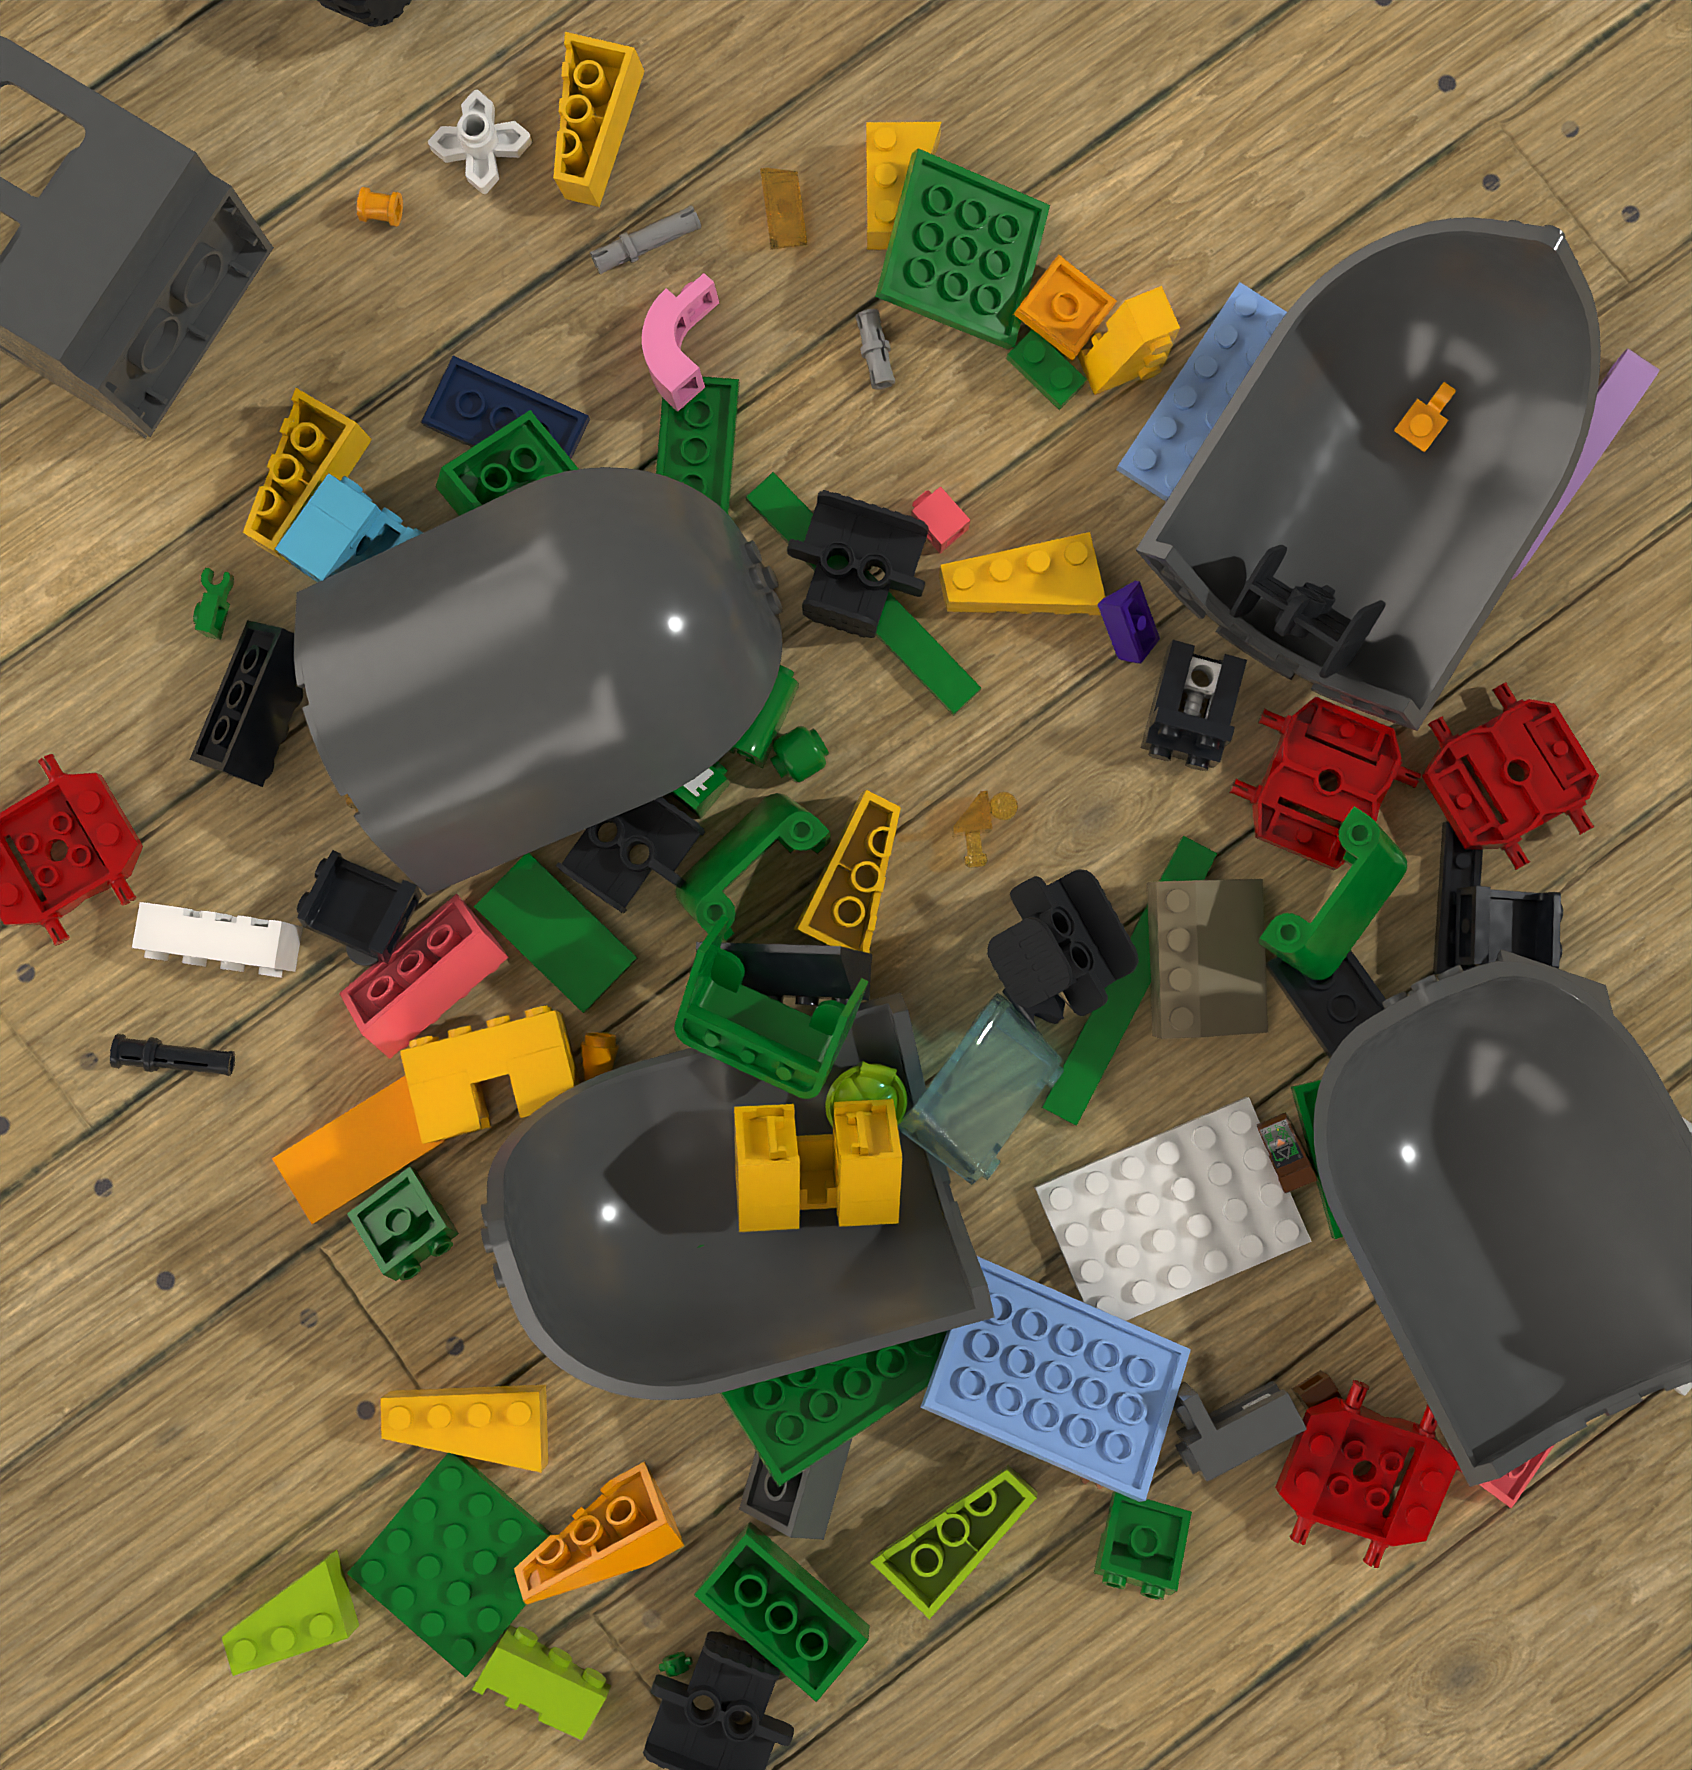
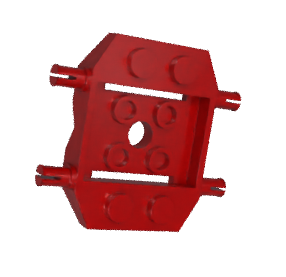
M1505 682L1492 690L1504 710H1502V714L1460 736L1459 734L1453 736L1443 716L1428 724L1440 743L1438 745L1440 749L1437 750L1422 774V778L1465 849L1500 848L1502 851H1505L1515 870L1530 863V860H1528L1518 843L1522 840V835L1563 813L1570 817L1579 835L1595 827L1582 807L1587 805L1585 801L1590 799L1599 774L1555 703L1532 699L1517 701L1507 685L1508 683ZM1462 757H1467L1475 775L1479 777L1505 823H1499L1461 760ZM1509 763H1516L1521 766L1524 771L1523 781L1519 782L1511 779L1507 772Z
M1314 697L1292 716L1288 714L1286 717H1283L1264 708L1258 724L1279 731V734H1281L1261 785L1259 784L1255 787L1235 778L1229 793L1247 799L1253 804L1255 838L1334 871L1346 863L1342 860L1346 850L1339 841V834L1337 833L1339 828L1278 803L1279 798L1341 824L1355 806L1376 822L1381 803L1392 781L1397 780L1415 788L1419 783L1418 779L1421 778V773L1401 766L1402 758L1394 728L1319 697ZM1329 771L1335 774L1338 780L1335 791L1329 792L1321 788L1318 781L1321 772Z
M49 754L44 756L45 759L41 758L38 760V763L49 779V784L0 812V918L4 925L9 926L41 925L45 927L54 942L53 944L57 946L70 939L59 919L73 911L84 900L111 887L122 906L131 903L130 901H134L137 898L126 879L132 875L143 845L101 774L63 773L54 758L55 756ZM11 837L17 850L20 852L35 881L47 900L41 902L5 839ZM57 841H64L68 848L67 854L62 860L55 861L51 856V848Z
M1353 1380L1346 1400L1335 1397L1306 1410L1302 1421L1307 1430L1296 1435L1275 1488L1298 1517L1290 1534L1291 1540L1305 1545L1313 1524H1316V1522L1370 1539L1371 1542L1363 1562L1371 1567L1373 1565L1374 1568H1379L1384 1552L1389 1546L1427 1541L1458 1463L1455 1457L1435 1436L1438 1423L1428 1404L1420 1424L1402 1418L1384 1417L1362 1406L1370 1387L1364 1382L1360 1381L1359 1383L1358 1380ZM1414 1447L1416 1449L1388 1516L1383 1515L1382 1513L1389 1503L1390 1494L1399 1472L1404 1467V1460L1409 1448ZM1361 1461L1372 1463L1370 1471L1365 1475L1357 1476L1353 1474V1468L1357 1463Z

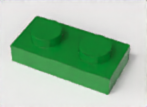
M1031 330L1006 357L1059 410L1087 382V379L1034 330Z

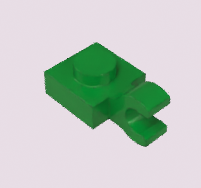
M205 568L201 574V582L206 588L207 593H203L202 601L198 602L195 606L193 622L196 624L195 630L204 636L221 640L230 606L227 598L234 585V576L229 572H224L222 582L213 585L214 571L210 568Z

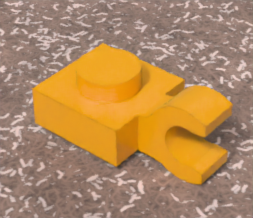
M1443 382L1427 405L1417 398L1393 432L1425 453L1449 421L1440 412L1457 390Z

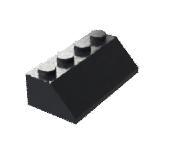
M247 620L189 760L263 787L265 780L273 772L274 758L279 746L288 736V724L293 712L303 699V688L297 686L295 675L294 633L281 627Z
M696 942V952L703 942ZM721 943L720 948L737 956L744 966L745 973L741 984L783 1003L785 997L795 998V1005L818 1006L819 999H831L846 1005L861 978L869 981L862 1001H869L871 953L842 946Z

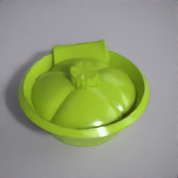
M861 1061L856 1066L842 1073L833 1082L826 1097V1115L831 1126L833 1127L834 1102L882 1099L894 1100L898 1126L906 1111L907 1094L902 1081L896 1075L897 1069L877 1063L868 1064Z

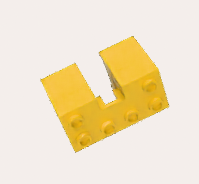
M548 1005L524 1011L526 1018L511 1022L509 1015L486 1021L487 1028L472 1032L471 1025L447 1031L449 1036L447 1039L439 1040L438 1036L432 1037L431 1035L409 1041L410 1048L401 1050L400 1055L422 1144L491 1127L480 1081L509 1074L520 1118L529 1117L550 1100L580 1084L563 1013L556 1010L553 1011L552 1007H548Z
M893 1099L834 1102L833 1134L796 1136L794 1104L734 1107L735 1181L739 1232L799 1229L800 1210L837 1208L839 1227L899 1223L902 1151Z

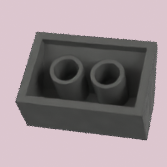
M852 1439L780 1487L777 1486L761 1458L755 1452L739 1510L790 1538L824 1540Z

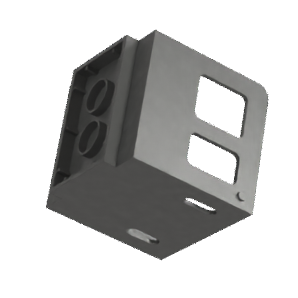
M0 36V88L5 85H14L85 129V138L80 146L67 154L39 197L31 196L0 177V212L20 224L0 255V351L146 439L147 436H152L274 247L233 187L211 174L195 151L11 40Z

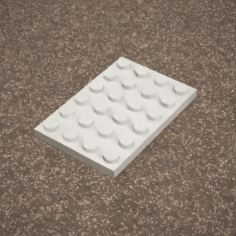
M1249 1097L1237 1100L1034 1187L1084 1303L1127 1321L1312 1242L1291 1193H1284L1278 1180V1175L1269 1158V1152L1258 1131L1257 1124L1260 1121Z

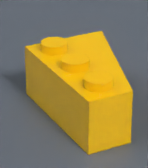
M866 122L867 250H887L911 155L918 148L935 155L940 142L942 122Z
M1162 286L1125 300L1106 322L1108 331L1103 336L1101 332L1095 334L1091 338L1094 346L1089 349H1083L1078 353L1077 357L1093 394H1099L1138 377L1142 381L1148 380L1162 371L1161 368H1163L1180 330V326Z

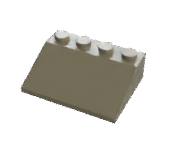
M1263 879L1147 882L1152 1036L1161 1039L1267 1033L1265 947L1258 943L1260 936L1264 932Z

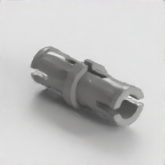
M863 310L855 315L863 345L860 348L861 355L866 359L872 389H885L895 384L888 354L891 351L889 341L885 340L882 331L879 310Z

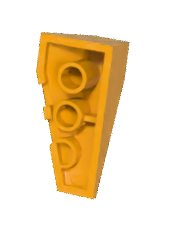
M645 1461L609 1480L600 1489L602 1495L584 1510L581 1506L571 1515L574 1520L558 1535H550L514 1568L520 1592L526 1605L648 1566L684 1546L674 1516Z

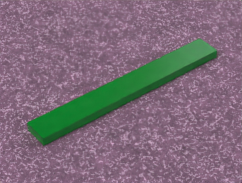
M772 472L746 496V501L788 544L790 539L804 542L813 512ZM834 555L827 561L828 566L834 570H842L849 563L841 555ZM806 562L815 571L816 565ZM868 569L864 571L863 574L866 579L872 582L878 581ZM888 592L877 626L876 636L954 716L981 691V687L895 597Z
M1182 836L1158 882L1204 880L1218 853ZM1148 902L1130 935V940L1138 954L1136 969L1104 988L1108 995L1107 1003L1089 1014L1041 1107L1077 1126L1151 983Z

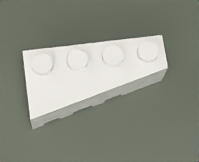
M140 902L132 948L145 950L144 958L168 961L169 954L183 955L182 963L206 967L207 959L221 961L220 969L244 972L245 965L258 966V974L282 978L283 970L292 972L296 970L303 927L282 921H268L239 915L234 917L217 912L194 911L193 909Z

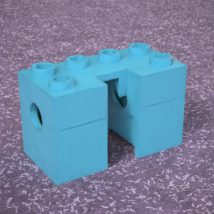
M328 473L275 550L294 567L316 582H320L423 532L417 528L413 530L410 527L406 528L401 525L403 520L389 509L384 507L380 510L376 504L371 502L372 499L362 492L363 489L348 477L343 476L341 480H338Z

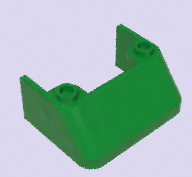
M722 915L697 950L674 1024V1030L678 1039L695 1050L799 1098L810 1099L816 1097L824 1086L853 1025L869 981L861 978L846 1005L833 1000L823 1001L816 1007L811 1017L741 984L745 973L741 960L734 954L720 948L729 921L728 917Z

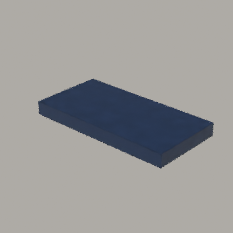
M453 355L421 423L429 429L474 447L531 410L570 459H572L590 418L587 414Z

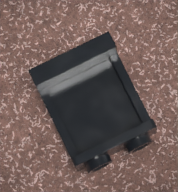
M332 850L328 859L323 858L318 864L314 878L317 880L310 893L305 892L299 900L297 906V913L299 914L297 918L304 928L388 964L422 897L417 885L406 880L398 883L347 861L342 857L341 853Z
M1486 886L1457 888L1455 965L1477 967L1495 962L1500 949L1559 969V962L1562 957L1560 922L1563 918V906L1561 904V893L1493 890L1491 887Z

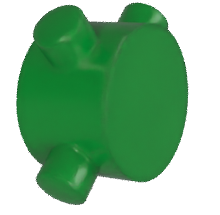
M685 1652L668 1655L663 1658V1663L659 1664L660 1672L665 1671L667 1677L680 1675L689 1670V1665L693 1664L692 1657H686Z

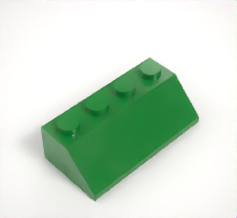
M751 1522L745 1526L724 1551L694 1594L695 1597L815 1702L821 1698L869 1640L870 1625Z

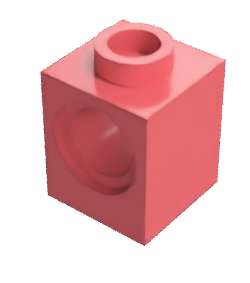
M941 486L933 493L929 490L925 491L912 504L914 509L911 512V516L924 521L928 525L927 540L940 554L969 530L970 519Z

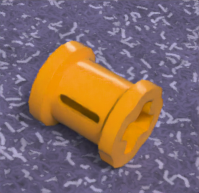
M361 187L357 198V216L359 221L367 222L369 219L389 222L390 226L398 227L403 212L401 193L393 192L391 195L371 192L368 187Z

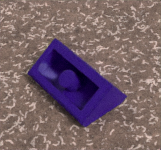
M1133 581L1103 598L1098 603V608L1118 659L1141 664L1160 640V636L1140 581Z

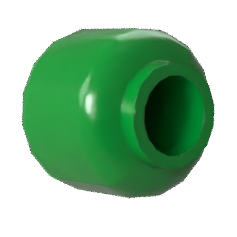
M798 726L774 741L773 750L776 755L770 758V761L781 778L788 775L792 781L800 783L825 767V756L829 755V751L814 728L809 731L804 726Z

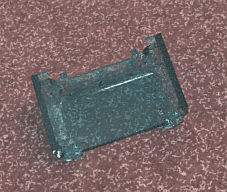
M996 993L974 1019L965 1036L929 1086L920 1095L910 1112L908 1111L901 1120L898 1130L971 1185L981 1176L988 1180L1001 1162L996 1158L997 1154L1045 1085L1052 1088L1064 1072V1069L1059 1066L1063 1058L1038 1031L1035 1032L1007 999Z

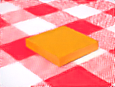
M1058 254L1014 312V315L1073 361L1116 304L1117 300Z

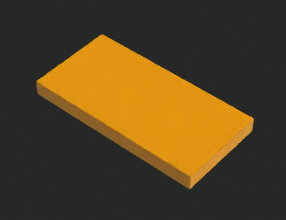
M403 1076L273 1157L272 1160L310 1223L315 1224L447 1140L422 1144L406 1076Z

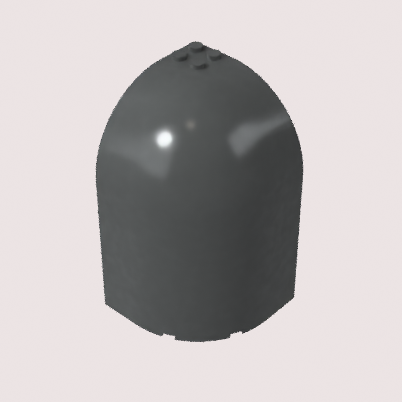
M1474 217L1442 219L1418 224L1391 233L1359 249L1332 267L1300 296L1278 324L1136 548L1138 554L1199 619H1203L1207 615L1219 625L1215 632L1255 660L1290 680L1296 674L1314 683L1311 691L1326 698L1418 731L1556 508L1575 471L1589 432L1600 374V329L1593 295L1578 264V260L1565 239L1564 232L1553 225L1537 226L1523 224L1517 220L1502 221ZM1443 382H1446L1457 390L1440 412L1449 421L1426 452L1423 453L1393 431L1417 398L1427 405ZM1278 545L1287 547L1286 555L1274 574V578L1292 589L1295 586L1303 587L1305 582L1319 587L1325 585L1332 587L1336 590L1333 595L1336 601L1331 608L1351 620L1361 608L1379 600L1385 602L1386 606L1369 635L1364 640L1351 663L1344 670L1342 669V671L1336 672V674L1326 679L1321 678L1319 673L1334 646L1311 633H1308L1306 638H1300L1290 633L1285 636L1274 631L1276 626L1275 619L1281 608L1263 597L1259 599L1255 607L1248 614L1237 618L1230 615L1237 598L1245 586L1244 584L1249 580L1257 564L1271 547Z
M613 467L584 468L547 476L511 491L297 592L294 665L297 686L300 688L305 687L309 705L303 707V712L317 751L340 796L348 794L359 811L355 813L354 818L382 852L428 896L658 799L695 779L723 757L753 724L764 707L778 675L782 657V631L779 614L783 612L781 602L774 588L779 586L772 568L770 566L764 567L762 564V557L753 540L749 542L746 540L731 517L710 498L682 482L648 471Z
M1496 961L1463 971L1461 965H1458L1437 976L1438 980L1435 975H1431L1412 984V990L1408 992L1409 996L1404 991L1383 1001L1382 1004L1385 1009L1357 1026L1333 1053L1319 1085L1314 1113L1316 1162L1330 1210L1469 1487L1501 1478L1554 1444L1588 1427L1586 1422L1600 1415H1613L1642 1402L1643 1396L1663 1388L1667 1392L1692 1382V1134L1644 1051L1622 1023L1603 1004L1574 982L1553 971L1533 964L1516 961Z
M901 992L860 1003L853 1025L820 1093L814 1098H799L698 1050L688 1048L619 1067L582 1082L558 1095L533 1112L507 1137L495 1155L488 1173L487 1203L481 1204V1213L485 1227L481 1228V1237L486 1253L494 1252L497 1262L493 1263V1271L498 1288L506 1287L520 1324L529 1338L545 1356L573 1377L614 1394L650 1400H682L709 1396L995 1317L988 1284L968 1235L958 1203L954 1201L949 1185L951 1180L942 1149L938 1146L934 1128L928 1129L927 1127L935 1125L926 1091L909 1011ZM861 1061L868 1064L877 1063L897 1069L896 1075L902 1081L907 1094L906 1111L901 1122L898 1124L902 1151L899 1223L839 1227L837 1208L800 1210L799 1229L739 1232L735 1181L734 1107L794 1104L796 1136L833 1134V1127L827 1118L825 1108L826 1097L833 1082L842 1073L856 1066Z

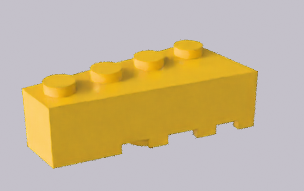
M565 32L564 46L566 52L565 62H562L561 74L563 90L562 98L559 99L558 111L560 114V128L557 131L553 178L565 199L600 207L645 71L634 47Z
M295 388L291 398L294 404L288 418H284L279 431L282 437L276 453H271L267 468L269 472L264 486H259L243 533L259 547L289 565L291 563L275 550L276 546L328 473L338 480H341L343 476L348 477L372 441L355 421L298 388Z
M1090 532L941 564L939 570V580L947 612L996 613V611L1017 612V614L1046 612L1061 615H1070V613L1101 615L1098 603L1105 598Z
M868 790L861 792L794 930L826 946H842L870 953V944L876 926L877 912L886 880L885 875L893 847L901 810L900 806Z
M546 1384L394 1390L380 1398L381 1439L540 1473L548 1465Z

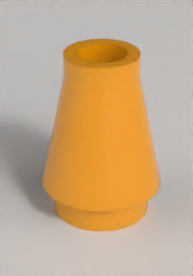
M588 1032L585 1034V1041L581 1042L585 1081L612 1070L619 1049V1045L616 1044V1035L601 1032Z

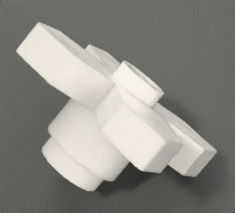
M474 90L461 104L463 115L458 121L457 127L441 126L428 140L431 151L445 163L466 159L465 176L468 182L482 194H487L499 180L496 157L519 158L532 144L530 133L516 121L494 124L495 107L493 102L479 90Z

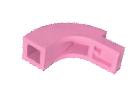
M704 273L694 282L688 283L677 297L666 288L650 307L642 329V349L652 381L660 395L677 412L705 388L700 368L681 351V344L687 332L719 304L715 284Z

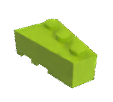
M337 1549L235 1624L222 1636L233 1676L348 1639L359 1627Z
M510 1625L472 1690L481 1695L484 1694L487 1688L507 1697L504 1702L505 1706L517 1710L521 1703L539 1714L537 1717L538 1721L582 1740L606 1700L611 1686L606 1683V1678L597 1670L589 1667L584 1670L571 1662L572 1657L564 1650L557 1647L549 1649L539 1643L537 1635L529 1629L521 1626L516 1629Z

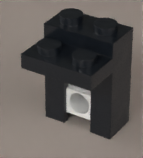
M1172 640L1166 650L1140 748L1149 750L1148 755L1152 758L1171 761V757L1186 760L1185 766L1189 768L1208 771V767L1214 768L1221 762L1223 750L1232 740L1235 727L1230 726L1247 660L1224 654L1223 660L1208 658L1194 654L1195 645ZM1196 670L1204 672L1208 676L1209 685L1207 687H1198L1193 683L1191 673ZM1183 692L1188 695L1187 699L1184 700L1186 701L1185 707H1182L1184 708V713L1178 712ZM1206 698L1208 699V702L1205 709L1204 717L1200 718L1201 714L1199 713V711L1202 707V700Z

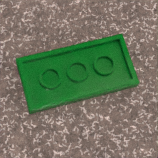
M702 376L705 388L678 412L662 397L656 474L667 476L696 489L718 504L729 515L740 382L739 379Z
M530 853L525 854L474 906L582 1013H586L638 959Z

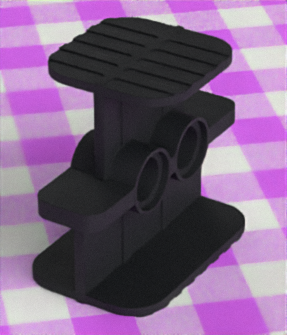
M820 491L804 542L790 539L787 547V554L789 556L816 565L806 599L802 604L803 615L813 622L824 624L827 627H834L837 630H843L863 638H874L889 589L917 597L922 596L925 581L914 577L927 539L928 525L920 519L903 515L897 511H890L875 504H868L865 501L855 500L852 497H846L836 492ZM834 555H841L849 563L842 570H834L828 566L827 561ZM876 566L884 571L885 576L880 581L872 582L866 579L863 573L867 568Z
M1284 545L1271 547L1266 551L1249 580L1244 584L1245 586L1237 598L1230 615L1237 618L1248 614L1255 607L1259 599L1263 597L1281 608L1275 619L1276 626L1274 631L1281 636L1290 633L1300 638H1306L1308 633H1311L1334 646L1319 673L1321 678L1326 679L1336 674V672L1344 670L1351 663L1364 640L1369 635L1386 606L1385 602L1379 600L1361 608L1351 620L1331 608L1336 601V598L1333 596L1336 590L1328 585L1319 587L1305 582L1303 587L1295 586L1292 589L1274 578V574L1286 555L1287 547Z
M660 797L586 828L562 863L558 862L556 867L619 912L625 913L627 911L626 906L652 870L676 887L681 888L685 880L676 874L675 870L699 836H703L705 831L697 821L688 817L683 811L678 810L673 804L668 803L663 797ZM605 823H614L617 826L616 837L609 842L600 841L598 837L600 827ZM639 844L646 845L649 849L647 860L641 864L631 863L629 857L631 849Z
M1083 869L1075 870L1049 885H1046L1041 877L1034 876L1014 887L1010 892V897L1022 921L994 936L989 941L987 948L988 958L994 970H996L1000 981L1003 983L1005 990L1015 1004L1030 1008L1063 992L1074 1013L1078 1016H1085L1105 1005L1108 1001V995L1104 988L1132 973L1138 965L1136 948L1126 933L1118 915L1112 908L1110 901L1107 899L1099 881L1091 872Z
M720 1631L708 1632L689 1685L664 1675H656L650 1692L654 1696L661 1698L662 1701L647 1737L643 1751L644 1756L649 1762L669 1770H765L774 1744L790 1746L794 1735V1727L764 1714L781 1671L747 1641L739 1640L737 1637L726 1635ZM705 1695L713 1700L714 1706L708 1710H701L695 1706L693 1700L698 1696ZM737 1710H744L751 1715L752 1720L747 1724H737L732 1720L731 1714Z

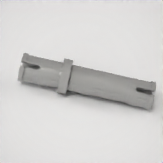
M691 205L629 235L625 232L619 235L620 239L591 251L590 255L601 275L625 262L630 261L634 263L639 260L638 256L678 239L687 233L700 229L701 223Z

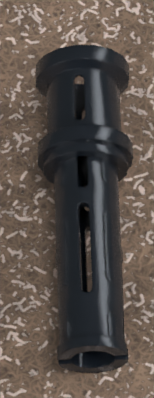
M118 1033L112 1041L110 1064L112 1068L117 1069L121 1068L122 1065L143 1067L146 1072L157 1071L160 1067L231 1076L235 1066V1052L165 1045L155 1037H150L146 1041L126 1038V1035Z

